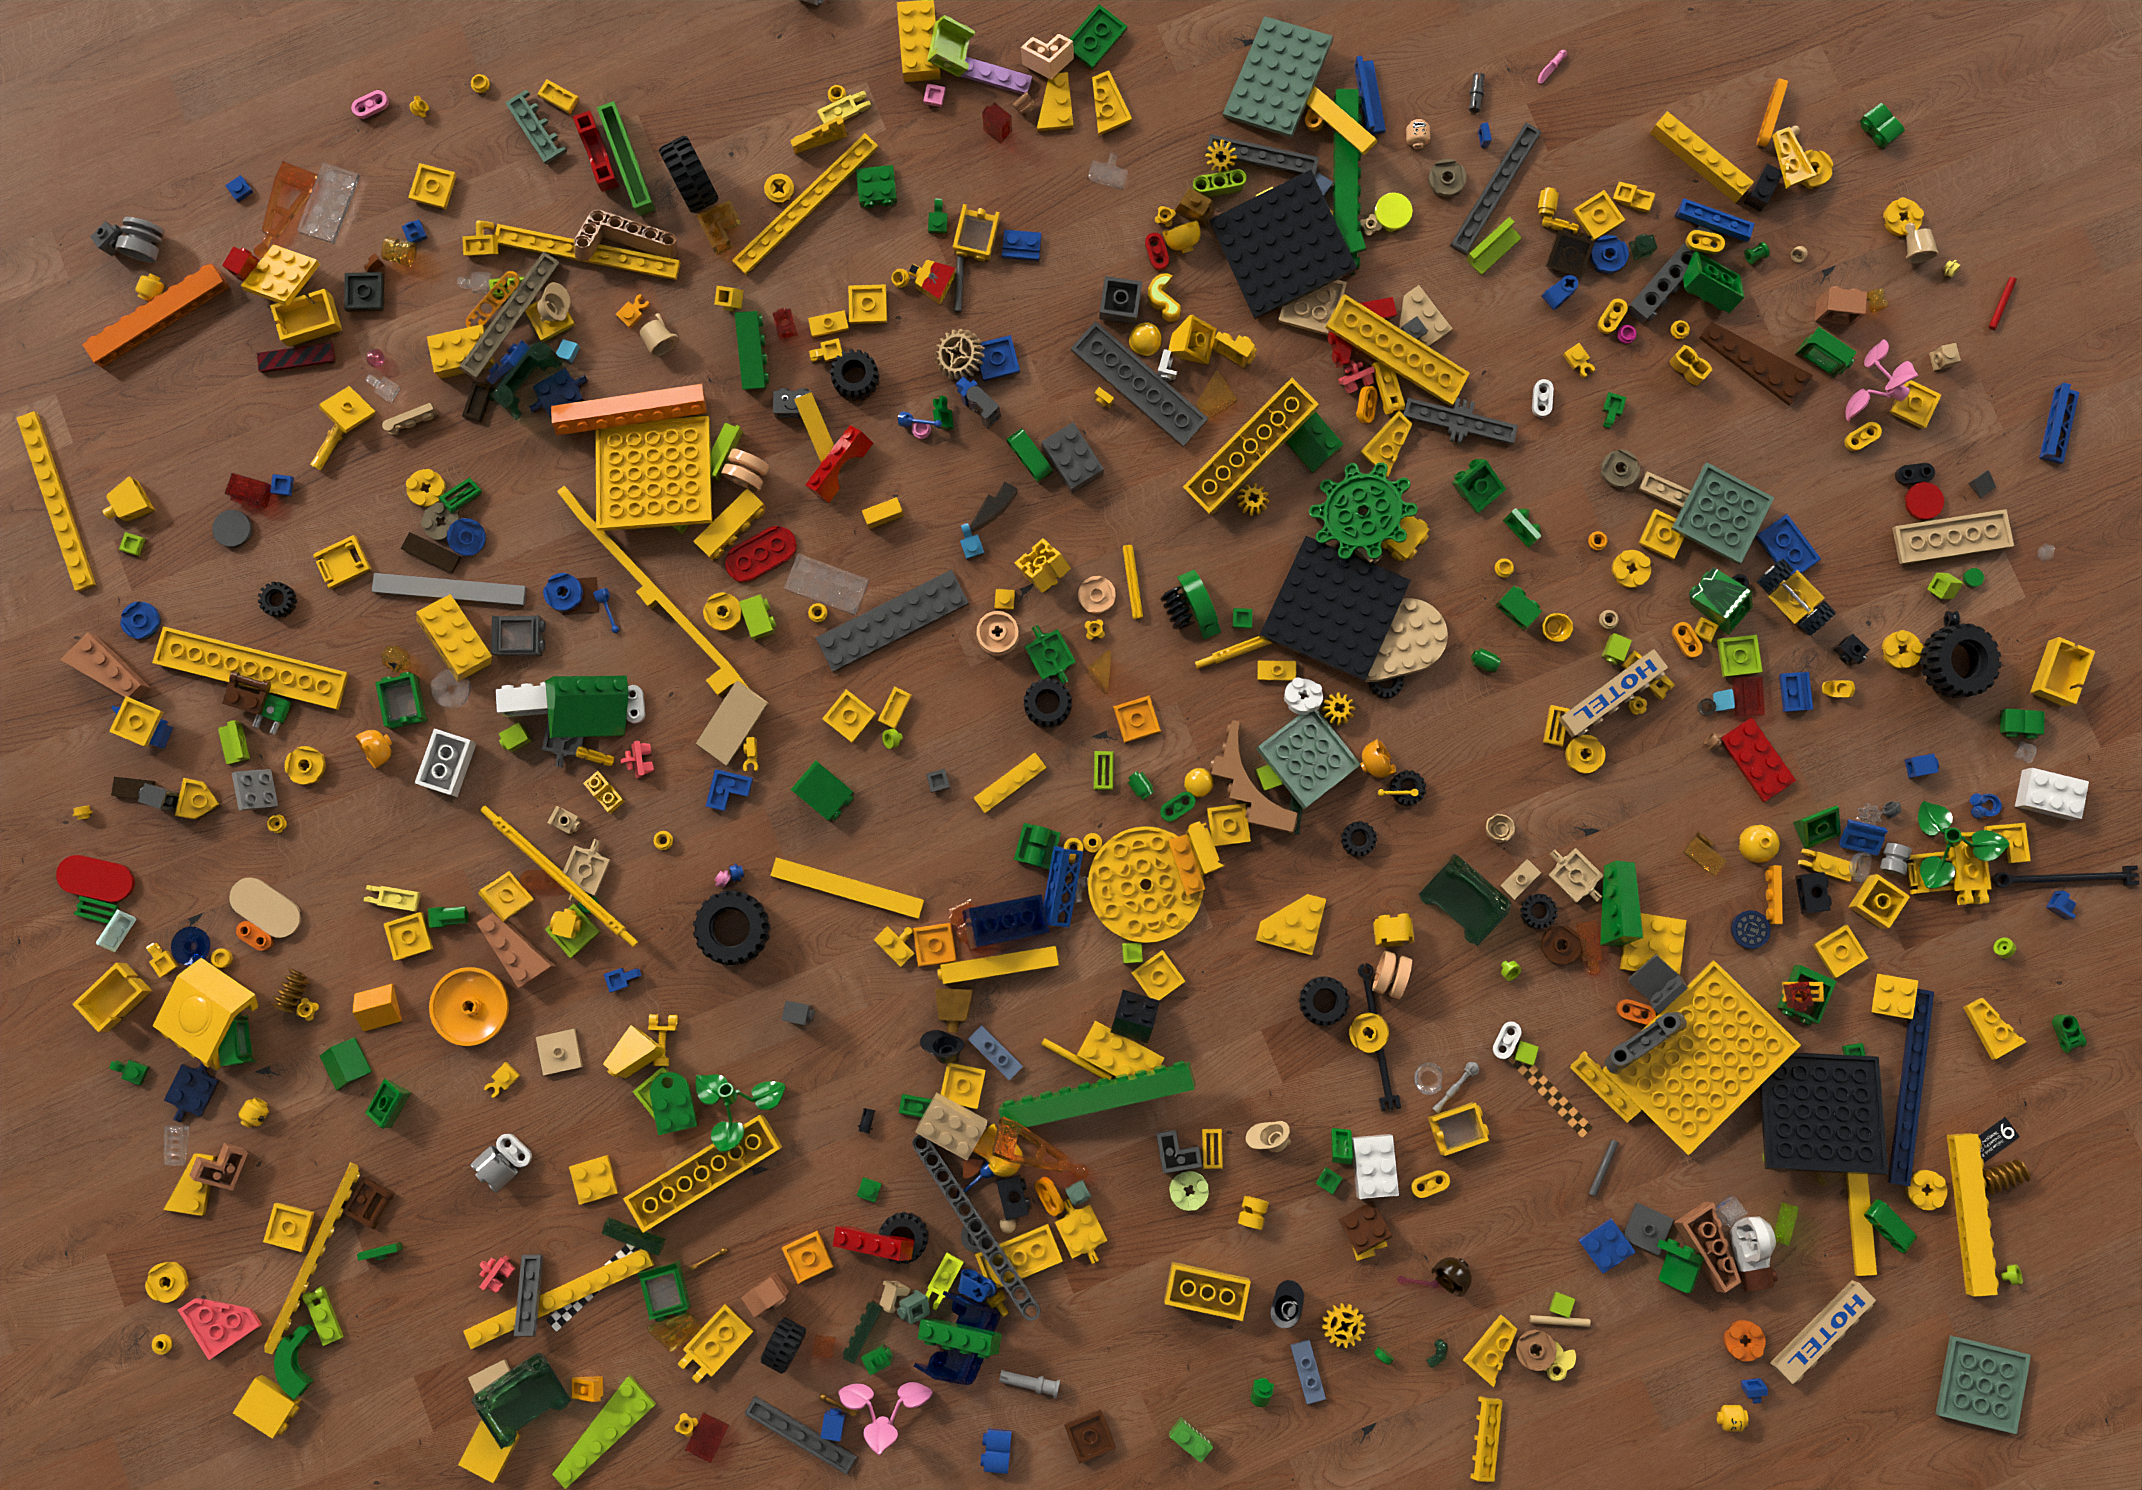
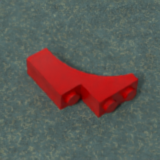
M1393 297L1360 303L1385 320H1390L1397 315ZM1328 331V342L1332 346L1333 351L1332 360L1336 364V368L1343 367L1350 363L1353 345Z

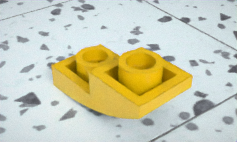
M599 771L583 783L610 814L625 802Z

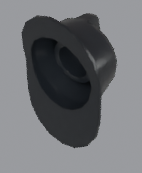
M932 1030L923 1034L920 1039L922 1049L933 1054L938 1062L942 1064L959 1062L960 1051L964 1047V1042L961 1038L941 1030Z
M1286 1280L1280 1283L1276 1289L1270 1314L1274 1324L1280 1328L1287 1329L1294 1326L1302 1315L1304 1292L1297 1282Z

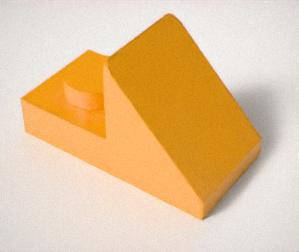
M602 1376L572 1378V1398L590 1402L601 1401L603 1396Z

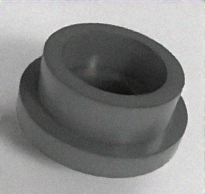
M1894 801L1887 802L1883 806L1882 814L1888 818L1897 816L1902 811L1900 808L1901 804Z

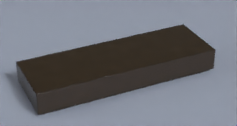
M411 532L408 533L401 547L402 550L452 574L461 559L460 555Z

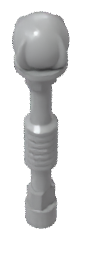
M1468 1062L1466 1064V1068H1464L1466 1072L1456 1084L1451 1086L1446 1092L1445 1097L1432 1108L1434 1111L1439 1113L1449 1098H1452L1457 1093L1463 1082L1469 1076L1473 1077L1479 1073L1477 1063Z

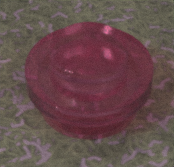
M380 349L370 350L367 354V363L374 368H379L384 362V355Z

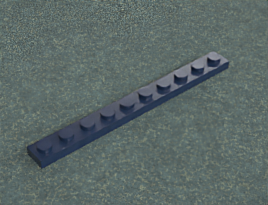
M1917 989L1913 1019H1908L1888 1183L1910 1186L1934 991Z

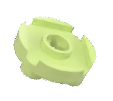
M1191 1170L1181 1172L1170 1183L1171 1199L1180 1209L1186 1211L1197 1210L1205 1204L1208 1198V1184L1198 1172ZM1192 1185V1190L1195 1191L1194 1194L1186 1196L1184 1188Z

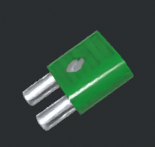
M268 694L262 714L256 715L252 726L259 728L263 717L272 719L274 723L270 733L276 735L280 724H284L292 702Z

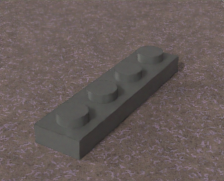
M522 1255L514 1329L515 1337H536L543 1255Z

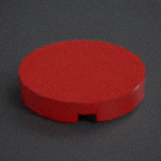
M1917 483L1908 489L1905 495L1906 510L1911 516L1919 520L1934 518L1944 507L1943 493L1932 483Z

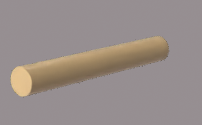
M1530 1315L1529 1318L1530 1323L1590 1327V1319Z

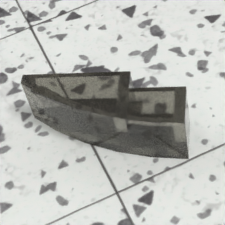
M1004 481L996 497L988 494L970 525V530L976 532L998 518L1012 503L1018 494V489Z

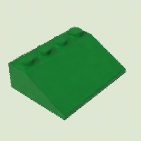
M627 675L553 676L545 680L550 738L625 735L629 696Z

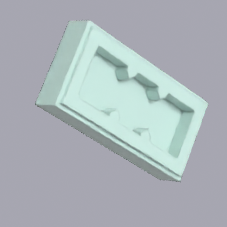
M117 909L96 941V944L116 952L137 919Z

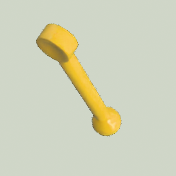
M1380 789L1378 795L1381 797L1384 795H1411L1415 797L1418 795V790L1384 791Z

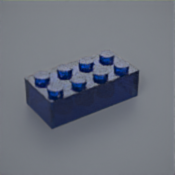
M1042 894L968 908L962 911L970 949L1040 936L1050 932Z

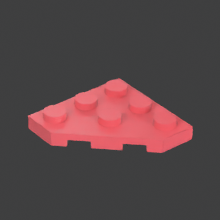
M195 1298L178 1309V1312L208 1360L213 1359L262 1325L252 1308L203 1298Z

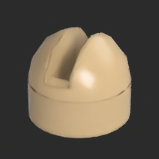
M1798 246L1791 252L1792 260L1798 263L1804 261L1808 255L1807 249L1803 246Z
M1015 1218L1000 1220V1227L1004 1233L1009 1234L1015 1230Z

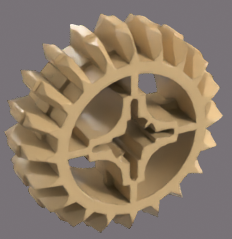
M959 329L958 332L952 330L951 335L945 333L946 339L940 338L942 344L936 345L939 351L934 352L936 356H939L935 359L936 363L939 364L938 369L943 370L942 374L948 375L950 379L960 380L961 377L967 379L968 374L974 376L973 371H979L978 364H983L980 358L985 357L981 353L984 350V347L980 345L982 341L977 339L976 334H971L969 330L965 332L963 329ZM969 344H970V346H971V356H970L969 353H968V350H969L968 345H969ZM954 353H958V354L961 353V354L965 355V357H964V356H960V357H959L958 355H956V354H954ZM948 354L951 355V360H950L951 365L949 364V361H948Z

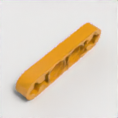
M1778 78L1774 85L1757 139V145L1766 148L1770 142L1787 88V80Z
M514 271L506 272L466 318V326H476L477 324H471L472 320L470 318L475 319L478 314L481 315L478 324L484 325L518 287L520 283L519 275ZM506 277H514L515 284L510 283L506 289L504 287L508 280ZM497 289L502 290L504 297L497 299L494 297L493 292ZM484 303L490 304L492 311L485 313L481 305Z

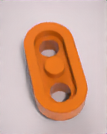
M243 921L236 928L238 938L256 950L267 951L274 944L273 936L267 934L250 921ZM245 927L248 929L246 934L243 933ZM260 938L264 939L263 944L259 943Z
M1623 999L1616 1005V1012L1621 1018L1636 1023L1648 1025L1656 1017L1653 1007L1643 1003ZM1625 1005L1628 1007V1012L1626 1013L1623 1011ZM1643 1011L1647 1013L1646 1018H1643L1641 1015Z

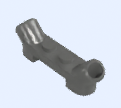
M1680 1012L1663 1014L1644 1030L1616 1046L1611 1051V1054L1605 1058L1604 1062L1607 1069L1613 1074L1621 1073L1627 1066L1674 1034L1684 1030L1687 1025L1686 1019Z

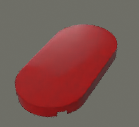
M771 526L730 549L725 561L726 571L731 578L738 582H751L789 561L796 552V539L789 529Z
M82 855L66 857L61 861L56 871L57 883L64 891L108 902L122 901L132 893L135 885L134 876L125 865Z

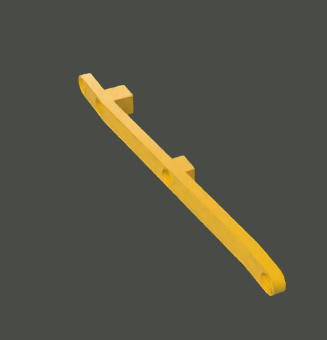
M565 485L561 487L557 492L578 519L642 585L636 592L650 609L660 604L721 668L706 679L715 693L721 698L731 690L736 681L748 687L732 665L604 531L596 529L595 521L587 514Z

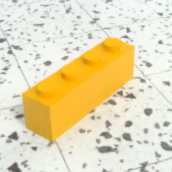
M747 488L693 542L712 561L715 558L718 559L722 556L724 549L728 545L731 546L737 541V536L742 531L746 532L751 527V522L755 518L759 519L764 514L766 507Z

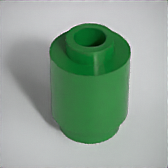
M1479 648L1478 651L1475 650L1473 652L1471 661H1473V666L1495 673L1500 665L1501 658H1498L1492 652Z
M1136 771L1128 777L1130 780L1128 785L1141 800L1155 792L1152 789L1153 785L1143 772L1139 774Z

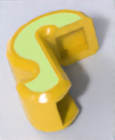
M1166 273L1160 274L1152 280L1148 287V302L1153 308L1163 310V319L1168 322H1174L1179 319L1181 305L1163 292L1172 282L1173 275Z

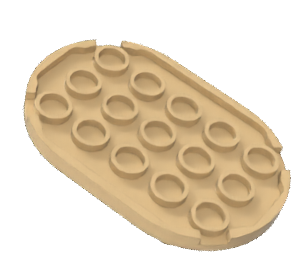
M1403 598L1365 682L1385 681L1420 672L1433 666L1443 654L1448 639L1447 626L1442 615L1427 602L1419 599Z

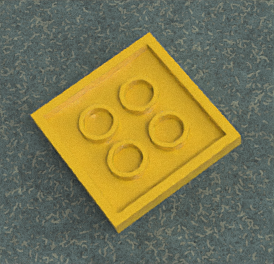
M272 245L241 284V287L249 293L289 306L320 264L316 259Z
M1641 913L1643 938L1623 946L1620 969L1637 971L1657 954L1680 975L1687 920Z

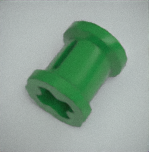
M1761 242L1752 249H1745L1744 255L1748 264L1753 265L1761 258H1768L1770 251L1766 243Z

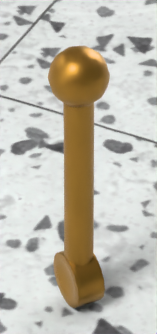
M722 1247L719 1252L690 1267L691 1271L720 1255H726L728 1252L727 1248Z
M824 1393L820 1394L819 1399L821 1401H827L848 1411L851 1416L857 1415V1410L845 1407L843 1404L828 1398Z

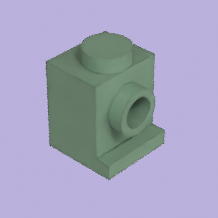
M1083 1179L1065 1188L1074 1206L1080 1205L1092 1197Z
M914 1290L912 1295L899 1301L900 1308L897 1309V1313L901 1319L910 1324L930 1314L928 1297L918 1290Z

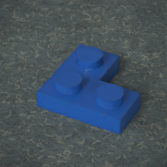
M523 340L517 344L512 343L506 350L508 354L506 353L500 359L499 364L495 363L489 369L490 375L487 380L493 384L515 365L527 344Z
M715 769L706 807L726 811L730 793L749 797L753 778Z

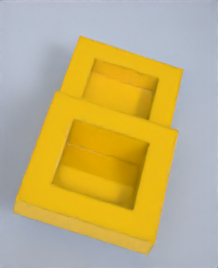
M1623 182L1618 183L1613 196L1614 201L1646 213H1650L1655 199V193L1639 190L1636 185Z

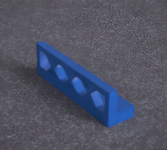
M1357 56L1354 69L1359 96H1362L1361 108L1365 130L1371 135L1385 133L1386 129L1373 60L1363 62V57Z
M1684 198L1674 215L1675 217L1746 242L1751 238L1755 224Z
M2063 382L2055 387L2039 456L2040 459L2059 464L2064 463L2079 397L2078 391L2070 390L2071 384ZM2068 395L2072 396L2071 404L2066 405ZM2064 413H2066L2068 416L2067 421L2062 423ZM2060 431H2062L2064 434L2063 439L2058 441ZM2056 448L2060 451L2059 458L2054 457Z
M1054 846L1040 922L1050 926L1070 927L1083 851ZM1076 854L1075 862L1070 866L1068 862L1069 855ZM1071 873L1072 881L1066 884L1065 877ZM1067 891L1069 898L1063 904L1061 900L1062 895ZM1064 911V922H1057L1058 915Z

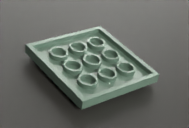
M1706 462L1671 530L1739 565L1742 563L1774 497Z
M1315 710L1309 712L1308 715L1297 716L1256 748L1303 809L1360 766L1359 761L1318 710L1316 712Z
M1950 1335L1935 1414L2017 1434L2031 1355Z

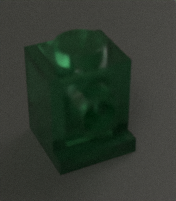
M1641 234L1635 237L1634 241L1629 242L1634 260L1652 256L1658 248L1653 234Z

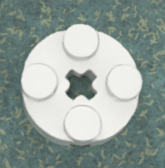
M1293 679L1286 687L1284 693V701L1289 705L1288 708L1299 715H1308L1309 712L1314 710L1316 712L1323 700L1321 685L1308 679ZM1300 694H1305L1306 696H1308V698L1305 697V699L1303 700L1301 699Z

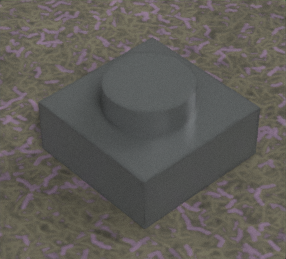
M1418 316L1401 327V330L1417 340L1428 332Z
M945 769L926 774L931 793L950 788Z

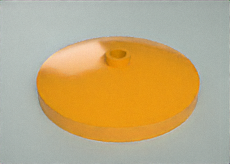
M474 967L456 969L445 975L435 986L429 1002L430 1018L436 1031L447 1041L461 1046L479 1045L496 1036L504 1026L509 1013L508 994L502 982L487 970ZM471 1003L474 1004V1006L472 1007L473 1010L470 1009Z

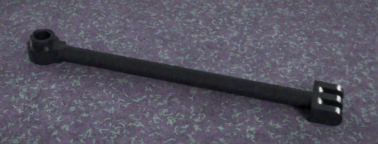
M2137 865L2122 866L2123 872L2010 876L2005 872H2000L1993 876V880H1998L1999 877L2002 879L2001 884L1998 881L1993 882L1998 888H2005L2013 883L2123 880L2124 886L2140 885L2139 881L2131 880L2133 877H2139L2138 873H2131V870L2138 869Z
M1365 963L1366 967L1369 968V973L1366 975L1363 973L1365 966L1361 964L1357 972L1364 982L1369 1013L1377 1015L1371 982L1374 970L1370 964ZM1383 1047L1376 1051L1385 1096L1379 1098L1381 1112L1386 1111L1385 1103L1388 1104L1389 1110H1393L1392 1102L1394 1101L1396 1108H1401L1399 1095H1392Z

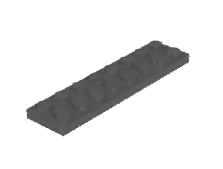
M1096 321L1071 347V351L1182 447L1208 421V417Z
M950 570L816 637V640L832 672H835L957 611L969 603L953 571Z

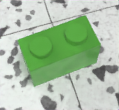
M1182 1417L1169 1431L1170 1438L1200 1463L1213 1449L1212 1442Z

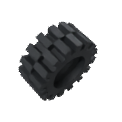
M271 582V585L267 583L265 585L266 588L262 587L260 589L263 592L262 594L258 593L260 599L257 600L261 604L259 606L260 609L266 614L280 618V616L286 617L287 613L291 614V609L295 610L296 606H294V603H297V600L294 597L297 596L289 586L281 582ZM281 593L284 596V601L282 605L274 607L271 604V598L274 594Z
M1404 676L1393 678V685L1390 688L1382 687L1379 682H1368L1370 684L1369 688L1379 698H1392L1402 690Z
M1405 770L1394 777L1391 781V791H1401V785L1404 781H1411L1415 785V789L1418 790V795L1415 797L1411 795H1391L1394 797L1395 802L1398 801L1400 805L1409 806L1423 799L1426 793V783H1424V778L1420 777L1421 774L1415 773L1412 770Z
M1358 821L1345 827L1341 834V843L1343 844V849L1348 854L1361 857L1373 851L1377 842L1376 831L1374 832V828L1368 825L1369 823ZM1355 832L1365 834L1366 842L1363 846L1353 844L1352 835Z
M1545 894L1531 895L1521 904L1520 912H1522V915L1520 916L1524 919L1523 922L1534 929L1549 927L1558 916L1556 914L1558 908L1555 907L1557 905L1556 902H1553L1552 898L1547 897ZM1536 904H1541L1546 909V914L1542 919H1537L1532 914V908Z

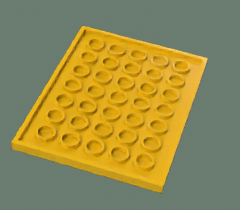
M1714 960L1687 985L1688 989L1646 1026L1648 1027L1654 1023L1657 1018L1665 1013L1680 1012L1687 1023L1684 1030L1665 1040L1627 1066L1619 1074L1611 1073L1606 1066L1602 1069L1688 1156L1801 1046Z

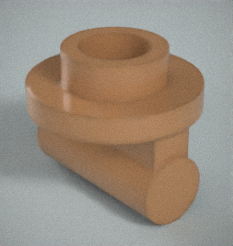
M1025 92L1012 105L1020 114L1025 113L1027 115L1034 109L1033 105L1035 102Z

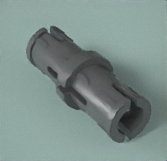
M1479 73L1473 74L1472 89L1469 92L1471 99L1468 110L1470 112H1473L1474 105H1476L1475 113L1481 111L1485 78L1483 73H1480L1479 80Z

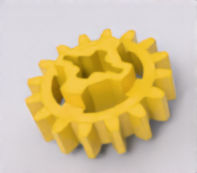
M1340 1303V1308L1333 1305L1332 1312L1330 1310L1326 1311L1329 1316L1323 1317L1326 1324H1323L1322 1328L1327 1329L1324 1335L1326 1337L1331 1336L1329 1342L1333 1343L1336 1341L1337 1347L1341 1343H1343L1345 1348H1347L1348 1343L1355 1346L1354 1340L1361 1341L1359 1334H1365L1361 1327L1366 1326V1323L1360 1321L1364 1316L1362 1314L1357 1315L1359 1311L1357 1308L1351 1310V1304H1348L1346 1308L1343 1303ZM1341 1312H1347L1353 1316L1346 1317ZM1335 1316V1323L1331 1326L1332 1319ZM1342 1321H1344L1345 1323H1348V1324H1346V1327H1347V1328L1344 1329V1330H1343V1328L1341 1327V1326H1342V1325H1341V1322H1342ZM1357 1324L1356 1330L1354 1334H1352L1353 1326ZM1342 1334L1346 1338H1339L1335 1335Z

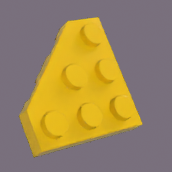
M1307 894L1260 921L1256 941L1312 955L1326 899Z

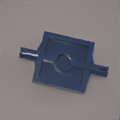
M564 368L532 386L537 394L538 401L530 405L529 408L534 413L543 407L552 419L551 406L584 401L579 387L589 381L585 374L574 380L567 369Z
M202 1062L199 1068H192L181 1064L164 1101L178 1108L173 1118L174 1121L182 1122L186 1112L202 1116L220 1081L206 1072L208 1067L204 1066Z

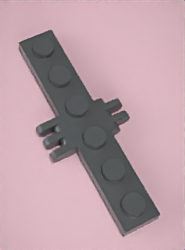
M1408 398L1406 401L1403 415L1407 419L1447 428V433L1451 434L1450 442H1454L1456 435L1458 436L1457 443L1461 444L1462 438H1466L1467 434L1510 445L1514 444L1518 425L1472 414L1475 402L1471 401L1469 408H1466L1467 400H1463L1462 406H1459L1460 398H1456L1454 407L1451 409Z

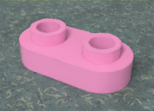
M376 90L356 99L352 103L351 109L356 117L366 119L385 110L389 105V99L383 91Z

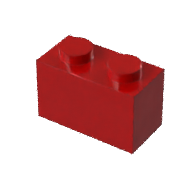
M233 246L222 266L237 279L244 282L258 264L259 259L253 256L249 250L243 247L238 249Z

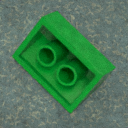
M1698 251L1693 253L1683 276L1685 290L1690 294L1699 296L1704 302L1715 305L1717 309L1730 313L1745 298L1741 276Z
M1317 412L1286 441L1312 473L1336 455L1344 445Z

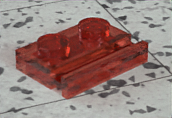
M1762 677L1733 678L1735 717L1765 715Z
M703 1412L685 1451L711 1463L729 1424Z

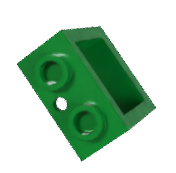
M1794 965L1787 982H1797L1799 976L1812 982H1823L1824 1002H1816L1810 1016L1787 1006L1788 1002L1782 1001V998H1784V994H1782L1777 1008L1783 1010L1782 1014L1793 1018L1796 1016L1801 1018L1800 1022L1806 1025L1819 1024L1837 981L1802 965ZM1789 986V990H1794L1795 986Z

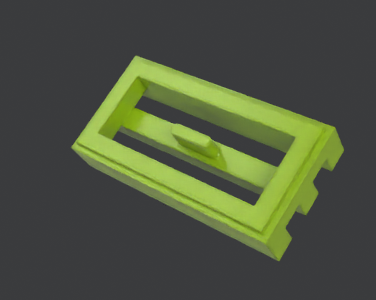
M1094 751V790H1113L1114 751ZM1098 755H1102L1101 785H1098ZM1106 755H1110L1109 786L1105 785Z

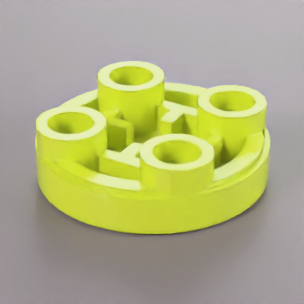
M1388 193L1378 200L1374 215L1384 229L1388 232H1394L1404 228L1409 223L1413 210L1410 201L1404 195Z

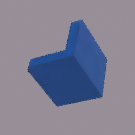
M2064 890L2055 891L2046 908L2066 920L2075 919L2076 917L2072 913L2076 902L2069 899L2070 894Z

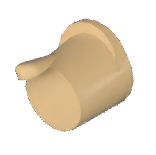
M1906 224L1905 229L1908 233L1906 236L1908 253L1906 261L1916 264L1936 258L1939 253L1932 230H1915V224Z
M657 313L655 314L657 320L648 322L640 330V336L652 357L666 354L679 342V337L676 334H671L665 328L661 315Z

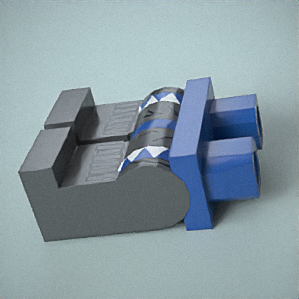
M962 377L956 383L957 392L961 395L962 403L965 406L969 405L972 411L978 412L981 415L982 424L989 429L1001 417L999 405L978 387L974 380L970 383L965 377Z

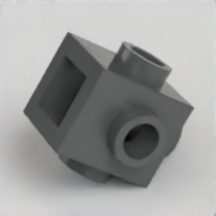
M105 221L90 237L100 250L113 256L117 252L115 247L118 236L123 235V232L118 225H111Z

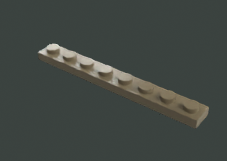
M543 251L459 367L460 370L476 380L558 267L559 261Z

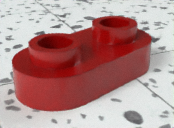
M1150 233L1145 239V248L1151 266L1156 270H1164L1169 264V255L1163 237L1159 233ZM1156 242L1158 245L1152 246L1151 243ZM1161 259L1163 263L1159 264L1156 260Z

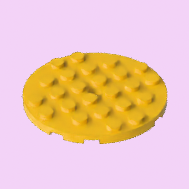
M1135 827L1113 836L1096 854L1088 877L1089 898L1097 917L1116 935L1134 942H1158L1179 933L1195 917L1200 907L1204 890L1186 896L1168 840L1178 837L1177 835L1156 827ZM1193 852L1199 873L1204 884L1201 865L1199 863L1197 856ZM1144 879H1148L1151 882V888L1148 890H1143L1140 886L1141 881Z

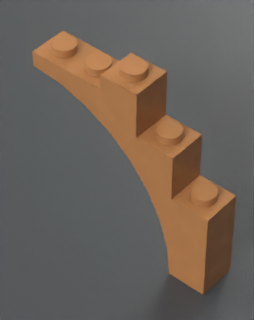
M1232 720L1231 725L1228 724L1226 736H1228L1227 743H1223L1221 754H1224V756L1216 755L1215 760H1211L1209 771H1212L1213 777L1233 781V784H1229L1227 794L1230 795L1229 798L1233 801L1251 805V807L1247 808L1245 816L1249 824L1294 834L1299 816L1298 813L1284 809L1269 801L1250 781L1240 755L1241 723L1240 721Z

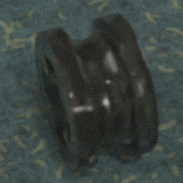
M1710 698L1702 699L1697 704V710L1701 715H1711L1716 710V703ZM1708 702L1710 704L1708 706H1711V710H1707L1705 712L1703 711V709L1705 708H1702V704H1706Z

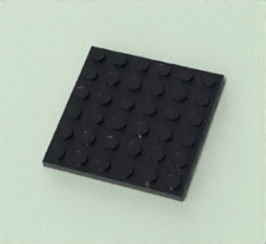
M1312 170L1296 176L1209 220L1255 320L1358 270Z
M1305 536L1259 637L1365 682L1411 580L1353 555L1349 559H1342L1338 555L1339 549L1327 544H1321L1317 540Z
M1793 1053L1760 1085L1765 1169L1869 1175L1888 1174L1879 1057Z

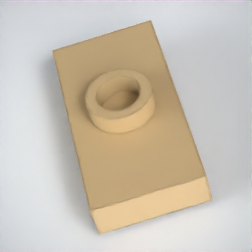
M1526 859L1500 887L1515 900L1541 872Z

